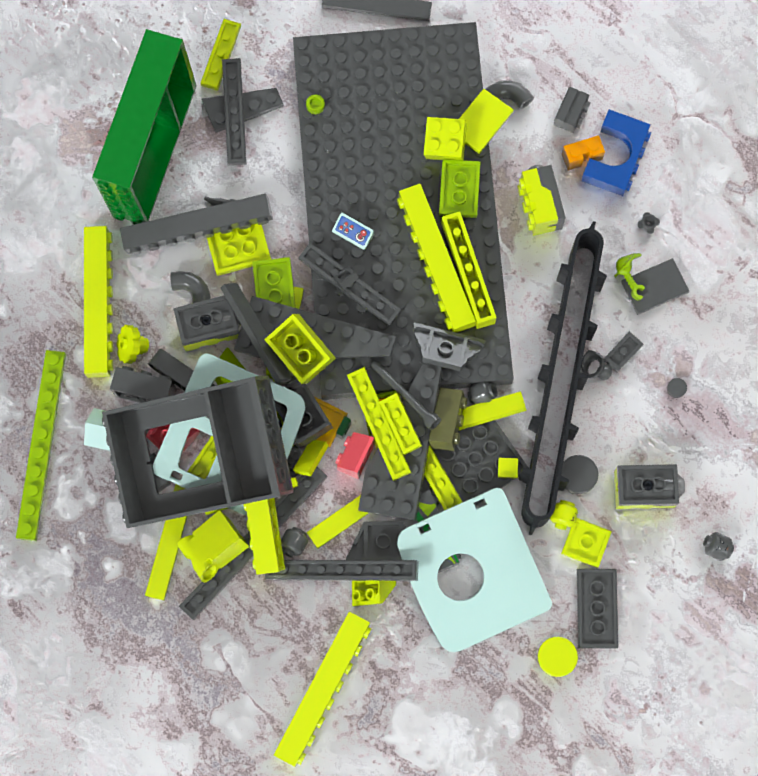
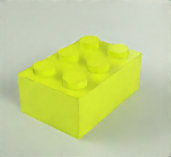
M292 314L264 339L301 384H308L336 359L300 314Z

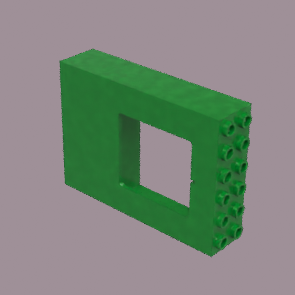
M148 29L145 30L92 176L113 218L120 221L126 219L134 225L148 222L197 87L183 39Z

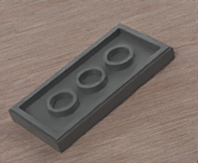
M576 569L578 648L618 649L617 569Z

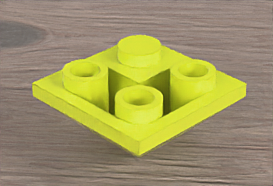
M352 581V606L382 604L396 586V581Z

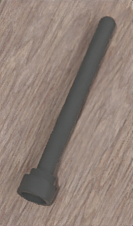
M377 361L371 363V367L424 418V425L428 429L433 430L439 425L441 418L436 413H429Z

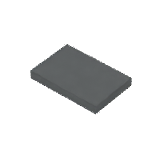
M673 258L631 276L637 285L645 287L643 291H636L638 295L643 296L641 300H635L632 297V289L629 287L630 285H628L626 279L621 281L637 315L689 293V289Z

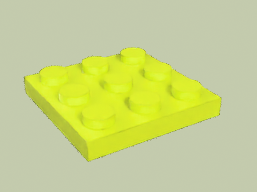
M257 223L250 225L251 227L247 229L236 228L232 229V232L225 234L218 232L214 236L207 238L217 276L253 267V261L271 259L262 225Z

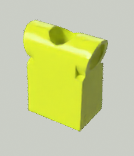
M220 510L193 531L192 535L180 539L177 543L183 555L192 561L194 571L204 583L211 580L218 569L223 568L250 547L232 521Z

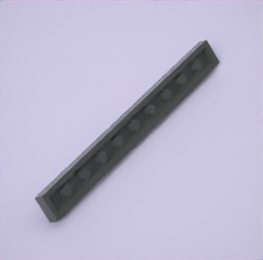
M316 467L312 476L301 475L297 480L299 486L293 488L294 493L282 496L275 503L279 529L328 477L318 467ZM249 531L243 538L250 546L251 536ZM250 547L223 568L218 569L211 580L205 583L201 582L179 607L192 620H195L254 557L253 550Z

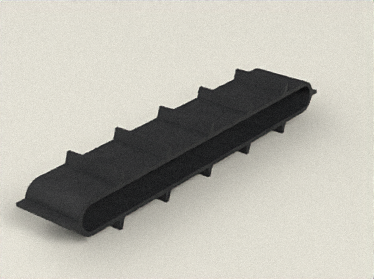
M595 221L592 222L589 228L581 230L576 235L568 264L561 263L556 279L557 282L564 285L559 314L552 313L547 330L554 333L555 336L549 365L542 364L538 379L545 383L539 417L532 416L528 426L529 430L536 433L529 469L522 468L518 479L526 484L521 516L523 521L530 526L529 535H532L536 528L544 526L549 521L555 510L558 490L564 491L569 483V479L561 475L567 440L573 441L579 430V427L571 423L576 391L583 390L588 380V375L580 372L586 340L592 341L598 326L590 321L595 291L601 292L607 277L606 274L599 271L604 240L602 235L595 230ZM580 248H586L594 256L547 514L537 516L529 508L531 491L576 252Z

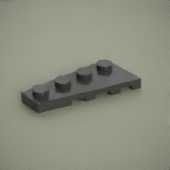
M277 88L243 93L244 122L284 106ZM224 95L203 98L202 102L215 133L225 130Z

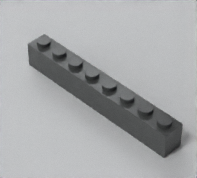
M265 193L120 228L124 250L130 255H138L144 250H158L160 246H175L181 241L192 242L202 236L203 238H209L218 232L225 234L232 232V229H247L251 227L250 225L257 223L258 225H264L273 220L269 198Z

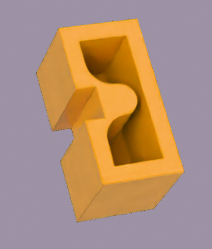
M599 135L565 145L562 150V157L567 170L581 167L583 161H589V158L596 161L603 160L605 154Z

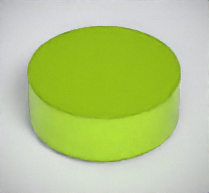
M320 95L308 97L306 100L308 112L315 115L323 112L325 102Z

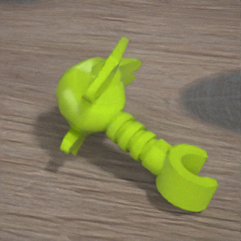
M633 253L619 258L616 262L617 273L614 275L615 278L618 275H624L626 282H628L629 287L632 289L631 295L635 300L643 298L636 291H643L645 289L643 285H637L630 274L632 260L641 257L642 254Z

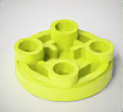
M552 637L542 643L538 650L537 658L539 666L546 674L553 677H563L574 670L578 661V654L575 646L568 639Z

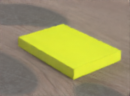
M483 89L459 118L464 119L467 123L465 144L480 154L511 116L514 109Z

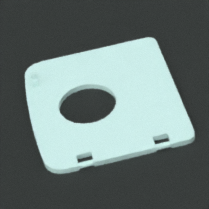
M493 488L421 522L406 527L398 536L397 546L401 559L419 561L418 581H410L411 586L438 641L444 649L450 652L464 650L538 616L552 607L551 598L504 491L500 488ZM484 499L486 505L476 509L474 503ZM429 524L431 530L420 534L418 528ZM461 553L473 556L483 569L484 578L480 590L473 597L466 600H454L447 597L438 585L437 574L441 564L445 559L454 554Z

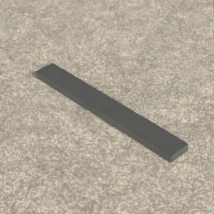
M284 560V570L265 574V580L418 581L419 561Z

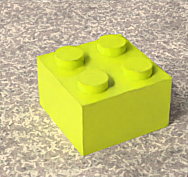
M427 117L424 144L425 158L433 160H464L466 121L464 119Z

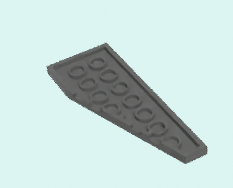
M423 363L408 392L429 413L432 412L434 414L443 367ZM404 399L402 401L403 406L422 447L404 455L411 473L394 481L379 448H377L365 471L358 511L416 521L431 430L424 425V418Z

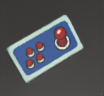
M344 213L340 214L332 230L336 235L364 251L374 236V230Z

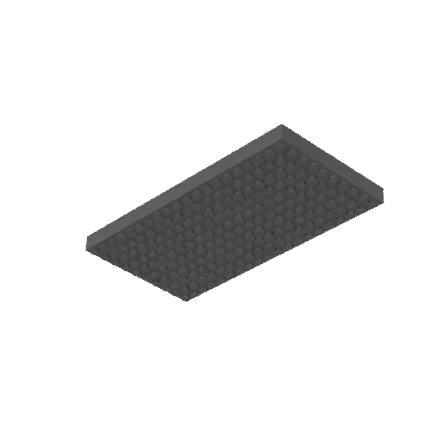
M476 22L293 37L309 243L313 244L344 268L347 266L356 272L360 280L401 309L398 317L391 326H388L311 269L315 314L397 337L391 357L338 358L332 361L319 373L322 400L355 398L356 395L347 375L363 367L366 369L376 394L394 391L371 367L373 361H377L408 391L424 363L421 360L413 332L414 323L452 332L446 326L444 320L447 318L446 314L440 311L438 306L440 299L438 294L434 295L432 291V279L426 276L424 270L426 264L418 256L417 242L413 243L410 232L413 231L411 226H407L403 215L406 214L404 209L399 208L397 198H399L400 190L421 184L459 278L441 225L443 216H439L443 160L426 159L424 156L427 117L459 119L483 90ZM320 95L324 99L325 108L323 112L316 115L308 112L306 100L309 96ZM489 143L480 154L465 144L463 161H479L480 177L477 218H462L496 315V322L477 329L475 325L472 328L458 332L459 334L486 340V344L461 371L443 367L440 388H470L472 384L484 381L493 382L495 386L512 384L514 380ZM341 213L374 230V236L365 251L332 232Z

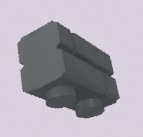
M569 87L554 119V126L564 128L571 133H574L576 127L580 128L584 119L581 115L583 112L587 113L591 103L588 101L589 94Z

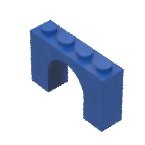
M608 109L600 132L623 141L629 149L630 158L625 163L617 166L607 165L589 158L581 181L623 196L625 191L629 192L633 182L630 180L632 174L636 175L639 164H636L637 159H642L646 149L642 147L644 141H649L652 133L648 131L651 124Z

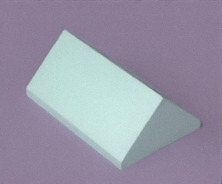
M93 408L85 422L84 445L110 451L106 442V429L102 423V412L105 410Z

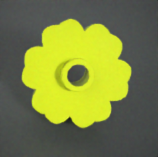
M133 325L121 327V333L117 336L116 346L118 348L117 356L119 360L126 364H132L136 361V355L147 353L149 349V340L144 338V336H140L138 328Z

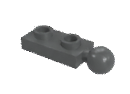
M629 331L604 358L607 364L598 377L602 380L609 379L612 375V369L618 373L644 344Z

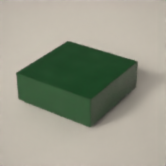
M344 416L336 431V437L344 439L351 426V419Z

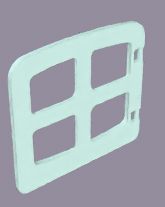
M206 353L200 356L184 393L211 387L219 376L234 382L258 375ZM270 381L274 400L287 407L281 435L286 458L288 459L304 416L305 401L298 393ZM204 416L170 424L153 463L154 474L185 489L221 482L222 476L217 456L206 479L189 473L179 466L181 454L191 428H196L213 436L209 418ZM173 470L183 474L181 481L171 477ZM243 504L228 507L238 513L247 515Z

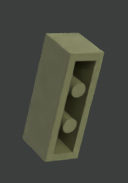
M440 388L435 413L441 418V422L430 432L429 442L431 448L455 451L456 444H459V427H462L464 422L462 412L467 407V398H465L463 390Z

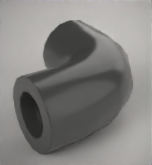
M512 80L498 81L485 89L499 100H512L519 109L525 108L534 99V96L521 83Z
M179 271L170 273L172 291H188L191 294L192 303L211 299L208 286L201 277L191 272Z

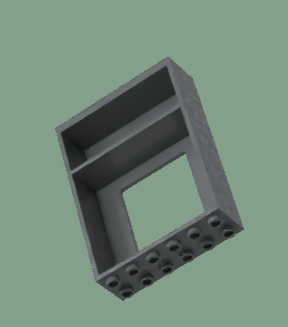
M269 375L251 377L102 412V423L107 433L106 442L111 452L110 461L114 466V480L116 485H118V499L122 505V518L126 528L294 493ZM209 416L222 481L159 494L153 465L148 463L152 460L146 430Z

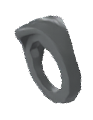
M588 350L583 356L582 372L588 375V378L599 376L605 366L604 358L600 353ZM597 360L600 364L599 369L595 373L589 374L588 369L591 362Z

